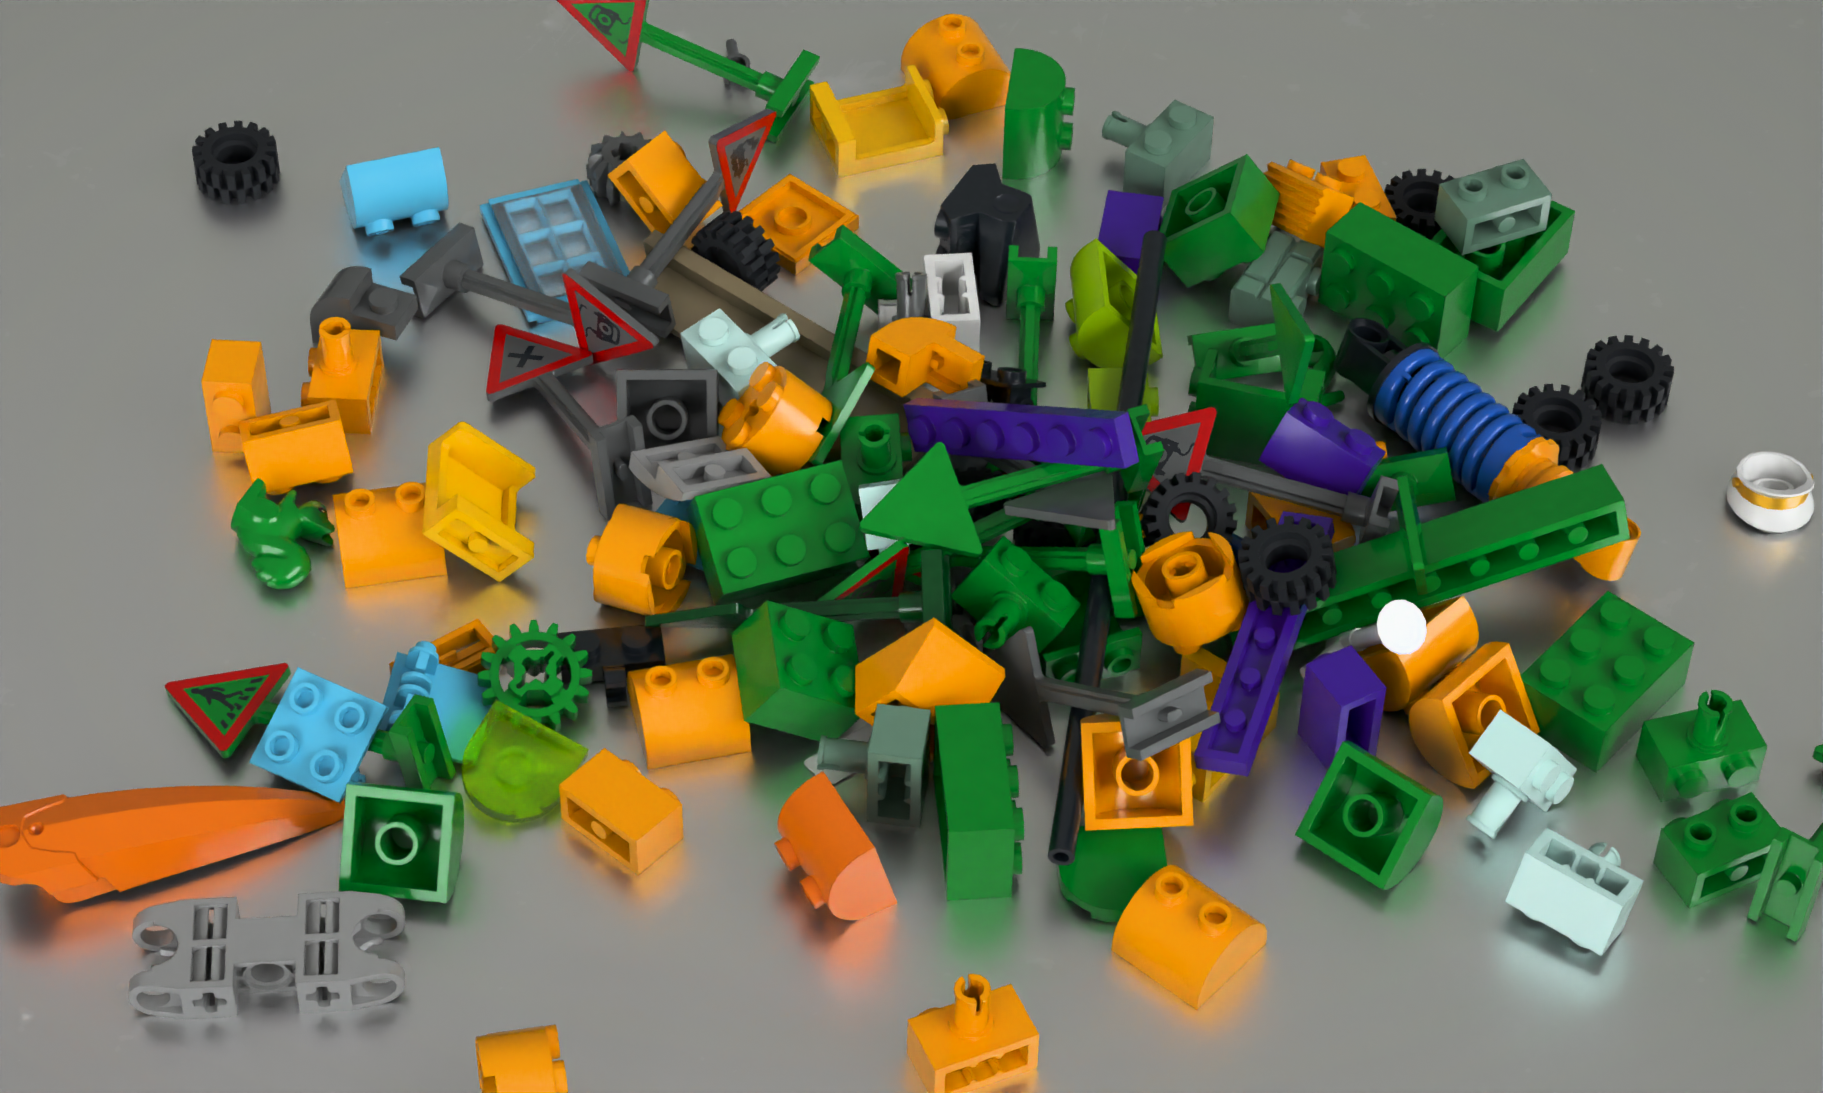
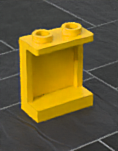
M915 65L905 66V83L903 86L836 100L827 81L810 85V121L838 178L943 155V137L949 134L948 118L943 108H937L929 80L922 79Z
M464 421L458 422L428 445L422 534L491 578L501 582L534 558V542L515 531L517 492L535 478V467Z

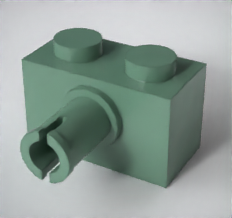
M1174 100L1147 126L1121 115L1118 111H1113L1112 116L1109 115L1103 125L1102 137L1127 147L1125 152L1123 192L1164 197V208L1169 202L1172 190L1188 183L1210 160L1214 117L1177 100Z
M877 704L872 733L868 742L821 735L817 757L818 770L828 769L864 774L867 780V822L920 828L929 781L931 710L904 705Z

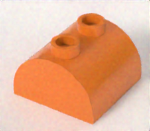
M822 771L803 783L791 794L780 811L777 825L782 839L776 841L774 845L789 871L801 866L807 877L800 880L799 883L814 909L816 910L826 904L832 914L840 919L859 920L897 904L874 845L825 773Z

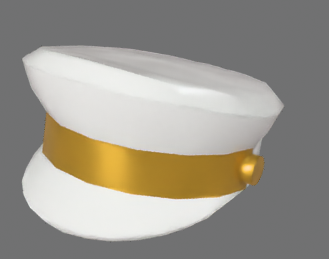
M1763 451L1752 453L1739 462L1736 472L1727 485V499L1733 511L1752 527L1765 533L1781 534L1792 532L1804 526L1813 514L1814 500L1811 494V490L1814 487L1813 475L1810 474L1802 463L1793 457L1778 452Z

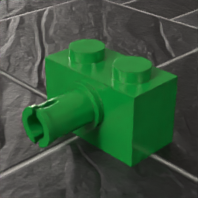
M899 413L848 417L840 432L841 461L859 521L863 519L859 485L901 479L904 477L903 462H913L911 438L908 432H900Z
M1004 535L972 568L952 593V599L978 621L974 627L976 640L979 642L987 632L991 634L983 644L985 648L998 649L1019 630L1031 626L1034 630L1038 654L1062 631L1081 606V603L1070 594L1063 584L1052 579L1031 560L1026 551L1015 546Z
M1711 690L1709 705H1707L1709 695L1705 691L1699 696L1698 709L1643 721L1636 757L1660 802L1679 798H1694L1705 792L1727 787H1742L1750 782L1759 780L1767 745L1741 699L1732 701L1730 696L1723 691Z

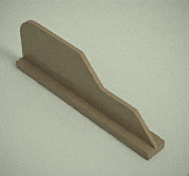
M656 229L643 241L646 257L664 235ZM682 245L657 278L658 283L654 288L669 294L676 322L675 327L670 333L681 339V332L719 308L744 333L750 335L784 313L788 316V320L791 319L796 325L800 339L771 356L770 359L777 366L784 367L821 394L826 381V370L835 334ZM855 346L848 374L864 364L867 359V353ZM869 380L849 417L899 413L900 432H908V423L903 404L916 398L933 399V392L921 385L906 396L901 397L876 382ZM840 433L823 464L841 460ZM912 440L913 462H903V475L926 453L914 452ZM808 460L799 470L814 467L815 465Z

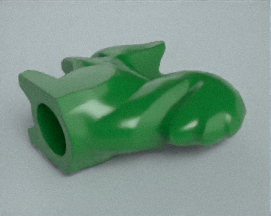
M257 478L237 503L231 521V529L237 533L242 547L254 557L251 566L256 571V577L274 589H292L301 584L311 571V560L305 548L296 543V541L301 538L330 547L334 543L330 533L334 532L335 528L328 520L327 510L320 501L310 500L297 507L295 504L297 491L292 489L276 504L266 498V484L263 480Z

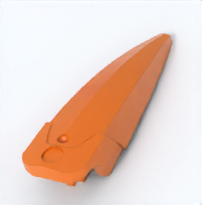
M175 786L112 791L68 797L62 794L0 807V883L12 886L23 884L37 885L44 888L49 895L52 894L55 899L63 903L80 902L114 890L122 892L330 826L344 819L345 800L343 798L341 803H338L318 793L279 788Z

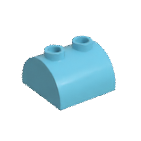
M440 147L347 165L340 179L341 190L351 224L354 229L365 227L367 236L392 232L395 230L393 221L411 218L413 227L437 223L441 221L439 212L448 210V189Z

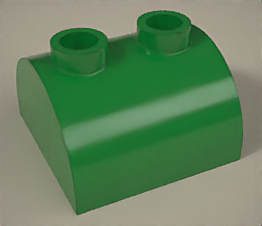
M1015 48L1005 105L1002 179L1021 180L1043 175L1056 166L1061 158L1062 150H1071L1073 123L1064 122V115L1073 116L1075 88L1065 87L1066 77L1062 67L1053 58L1038 51Z
M1343 741L1295 835L1378 888L1387 890L1401 882L1426 851L1442 816L1443 799L1353 742Z
M348 782L345 795L339 891L377 893L393 898L447 903L456 885L464 835L462 795L457 792Z

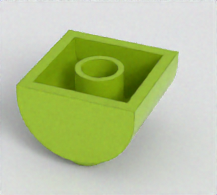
M1094 239L1080 249L1070 266L1073 298L1065 303V308L1070 319L1076 324L1077 331L1069 336V342L1075 354L1082 360L1087 359L1101 368H1123L1137 275L1098 239ZM1157 310L1148 366L1163 358Z

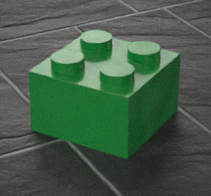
M1248 154L1171 192L1160 227V232L1165 234L1167 238L1164 261L1187 288L1204 280H1215L1225 270L1242 262L1245 264L1251 263L1253 260L1258 259L1266 249L1280 193Z
M766 600L731 633L745 722L820 742L821 735L839 738L860 719L855 714V665L859 664L853 625Z

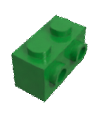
M1752 792L1733 800L1724 799L1706 811L1689 818L1680 817L1674 819L1664 828H1661L1653 863L1690 909L1758 881L1772 840L1781 827Z

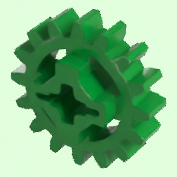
M531 620L529 632L521 633L515 624L509 625L510 639L506 641L502 637L495 635L492 638V648L495 654L482 652L481 665L488 670L478 672V686L488 689L481 694V702L483 706L497 704L493 713V719L497 723L504 720L507 716L512 718V732L514 733L521 729L523 723L531 724L533 736H539L541 724L549 723L550 727L555 732H558L561 728L560 717L562 715L573 721L578 718L579 710L574 702L587 704L590 691L582 685L592 683V670L581 668L588 662L587 650L573 652L576 645V636L572 633L561 640L557 637L558 624L552 623L546 633L539 632L537 620ZM527 648H542L541 650H526ZM565 664L570 674V684L567 690L563 688L564 683L557 678ZM503 666L507 668V674L513 678L505 692L499 680L500 671ZM545 672L544 683L537 679L532 680L530 683H525L526 673L535 677ZM526 706H544V707H543V708H527Z

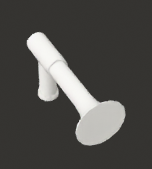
M1394 600L1386 604L1379 612L1377 624L1362 629L1355 628L1345 631L1338 636L1328 638L1325 644L1326 649L1318 656L1336 652L1352 645L1356 652H1361L1368 647L1383 644L1391 652L1399 655L1411 654L1418 650L1425 641L1427 633L1426 620L1421 610L1415 604L1406 600ZM1306 664L1300 668L1303 679L1305 677Z

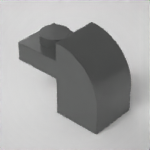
M361 266L344 268L335 275L311 310L310 326L312 341L318 344L320 337L319 325L330 317H341L348 320L351 329L380 330V336L397 341L418 310L417 295L373 283L371 268Z

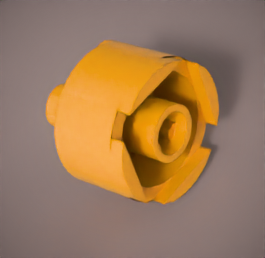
M763 362L751 375L749 388L740 399L733 398L724 405L719 413L717 422L724 427L721 439L726 444V450L747 448L771 477H774L779 473L786 474L798 471L810 459L824 437L817 431L822 417L830 422L833 409L832 403L826 397L787 369Z
M623 503L618 504L602 536L595 535L587 548V563L594 566V600L597 603L645 616L676 612L686 597L691 581L683 579L686 564H696L697 537L693 525L677 517Z
M1192 531L1180 532L1165 537L1145 550L1140 556L1142 566L1137 573L1134 569L1132 572V584L1151 633L1160 642L1173 646L1174 651L1181 655L1195 653L1204 644L1220 639L1229 632L1240 630L1250 600L1247 598L1246 590L1243 588L1241 573L1231 545L1224 537L1217 533L1208 532L1210 539L1194 538Z
M556 1024L476 1036L477 1067L482 1093H568L564 1061H552V1059L560 1058Z

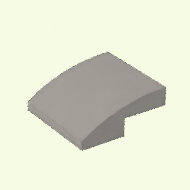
M720 436L632 451L628 467L645 486L658 495L673 501L691 500L695 496L771 477L747 448L728 451L726 450V444Z

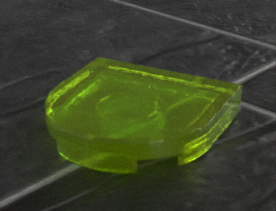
M495 700L464 751L461 769L463 787L470 801L489 817L510 823L532 821L549 813L560 802L559 784L583 765L588 757L589 749Z

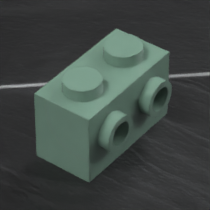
M1521 159L1440 183L1434 219L1459 252L1465 255L1546 230L1552 193L1527 162Z

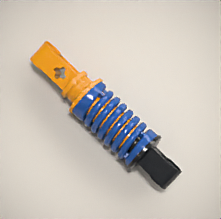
M1354 318L1349 321L1333 363L1336 372L1353 382L1369 395L1367 410L1372 419L1397 432L1399 437L1409 442L1416 451L1422 452L1446 447L1452 479L1456 483L1463 485L1467 492L1474 495L1482 503L1574 473L1564 465L1558 466L1560 449L1555 441L1551 438L1547 439L1540 434L1537 435L1533 427L1523 424L1521 418L1517 415L1510 414L1506 406L1496 403L1492 395L1482 392L1479 385L1469 382L1465 374L1456 371L1451 363L1441 358L1433 346L1420 342L1407 347L1391 335L1386 327L1374 320ZM1627 517L1630 539L1573 557V559L1580 563L1586 572L1596 578L1606 581L1619 580L1623 576L1640 538V528Z

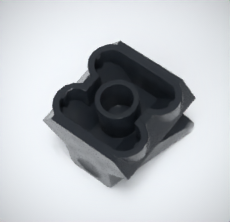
M996 163L972 165L940 205V211L934 227L935 236L940 238L936 254L972 253L974 274L978 278L981 298L994 306H1000L1004 304L1007 298L1009 245H1019L1018 257L1039 258L1040 243L1033 201L1030 194L1001 183Z

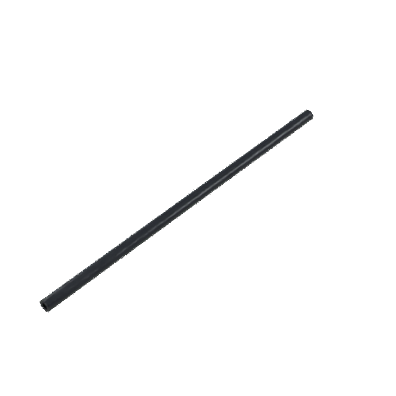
M1156 230L1146 232L1142 240L1116 411H1127V409L1143 404L1167 243L1165 234ZM1119 471L1112 472L1114 504L1117 501H1128L1129 494H1127ZM1099 529L1097 532L1096 543H1101ZM1091 575L1074 681V683L1098 688L1101 686L1113 606L1107 575ZM1070 707L1048 849V859L1052 863L1062 866L1070 865L1075 860L1083 807L1080 720L1097 713L1076 707Z

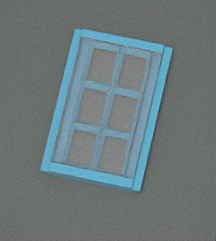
M578 179L535 188L488 199V203L479 205L482 218L512 284L568 302L562 275L569 268H572L579 274L586 263L590 261L623 276H627L630 273L587 180L579 182ZM522 309L528 323L537 321L539 324L553 320Z

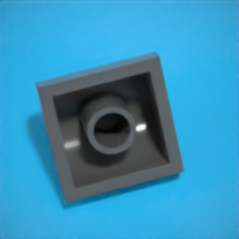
M717 369L616 370L617 421L634 415L642 424L645 449L719 436V423L717 422L719 416V382Z

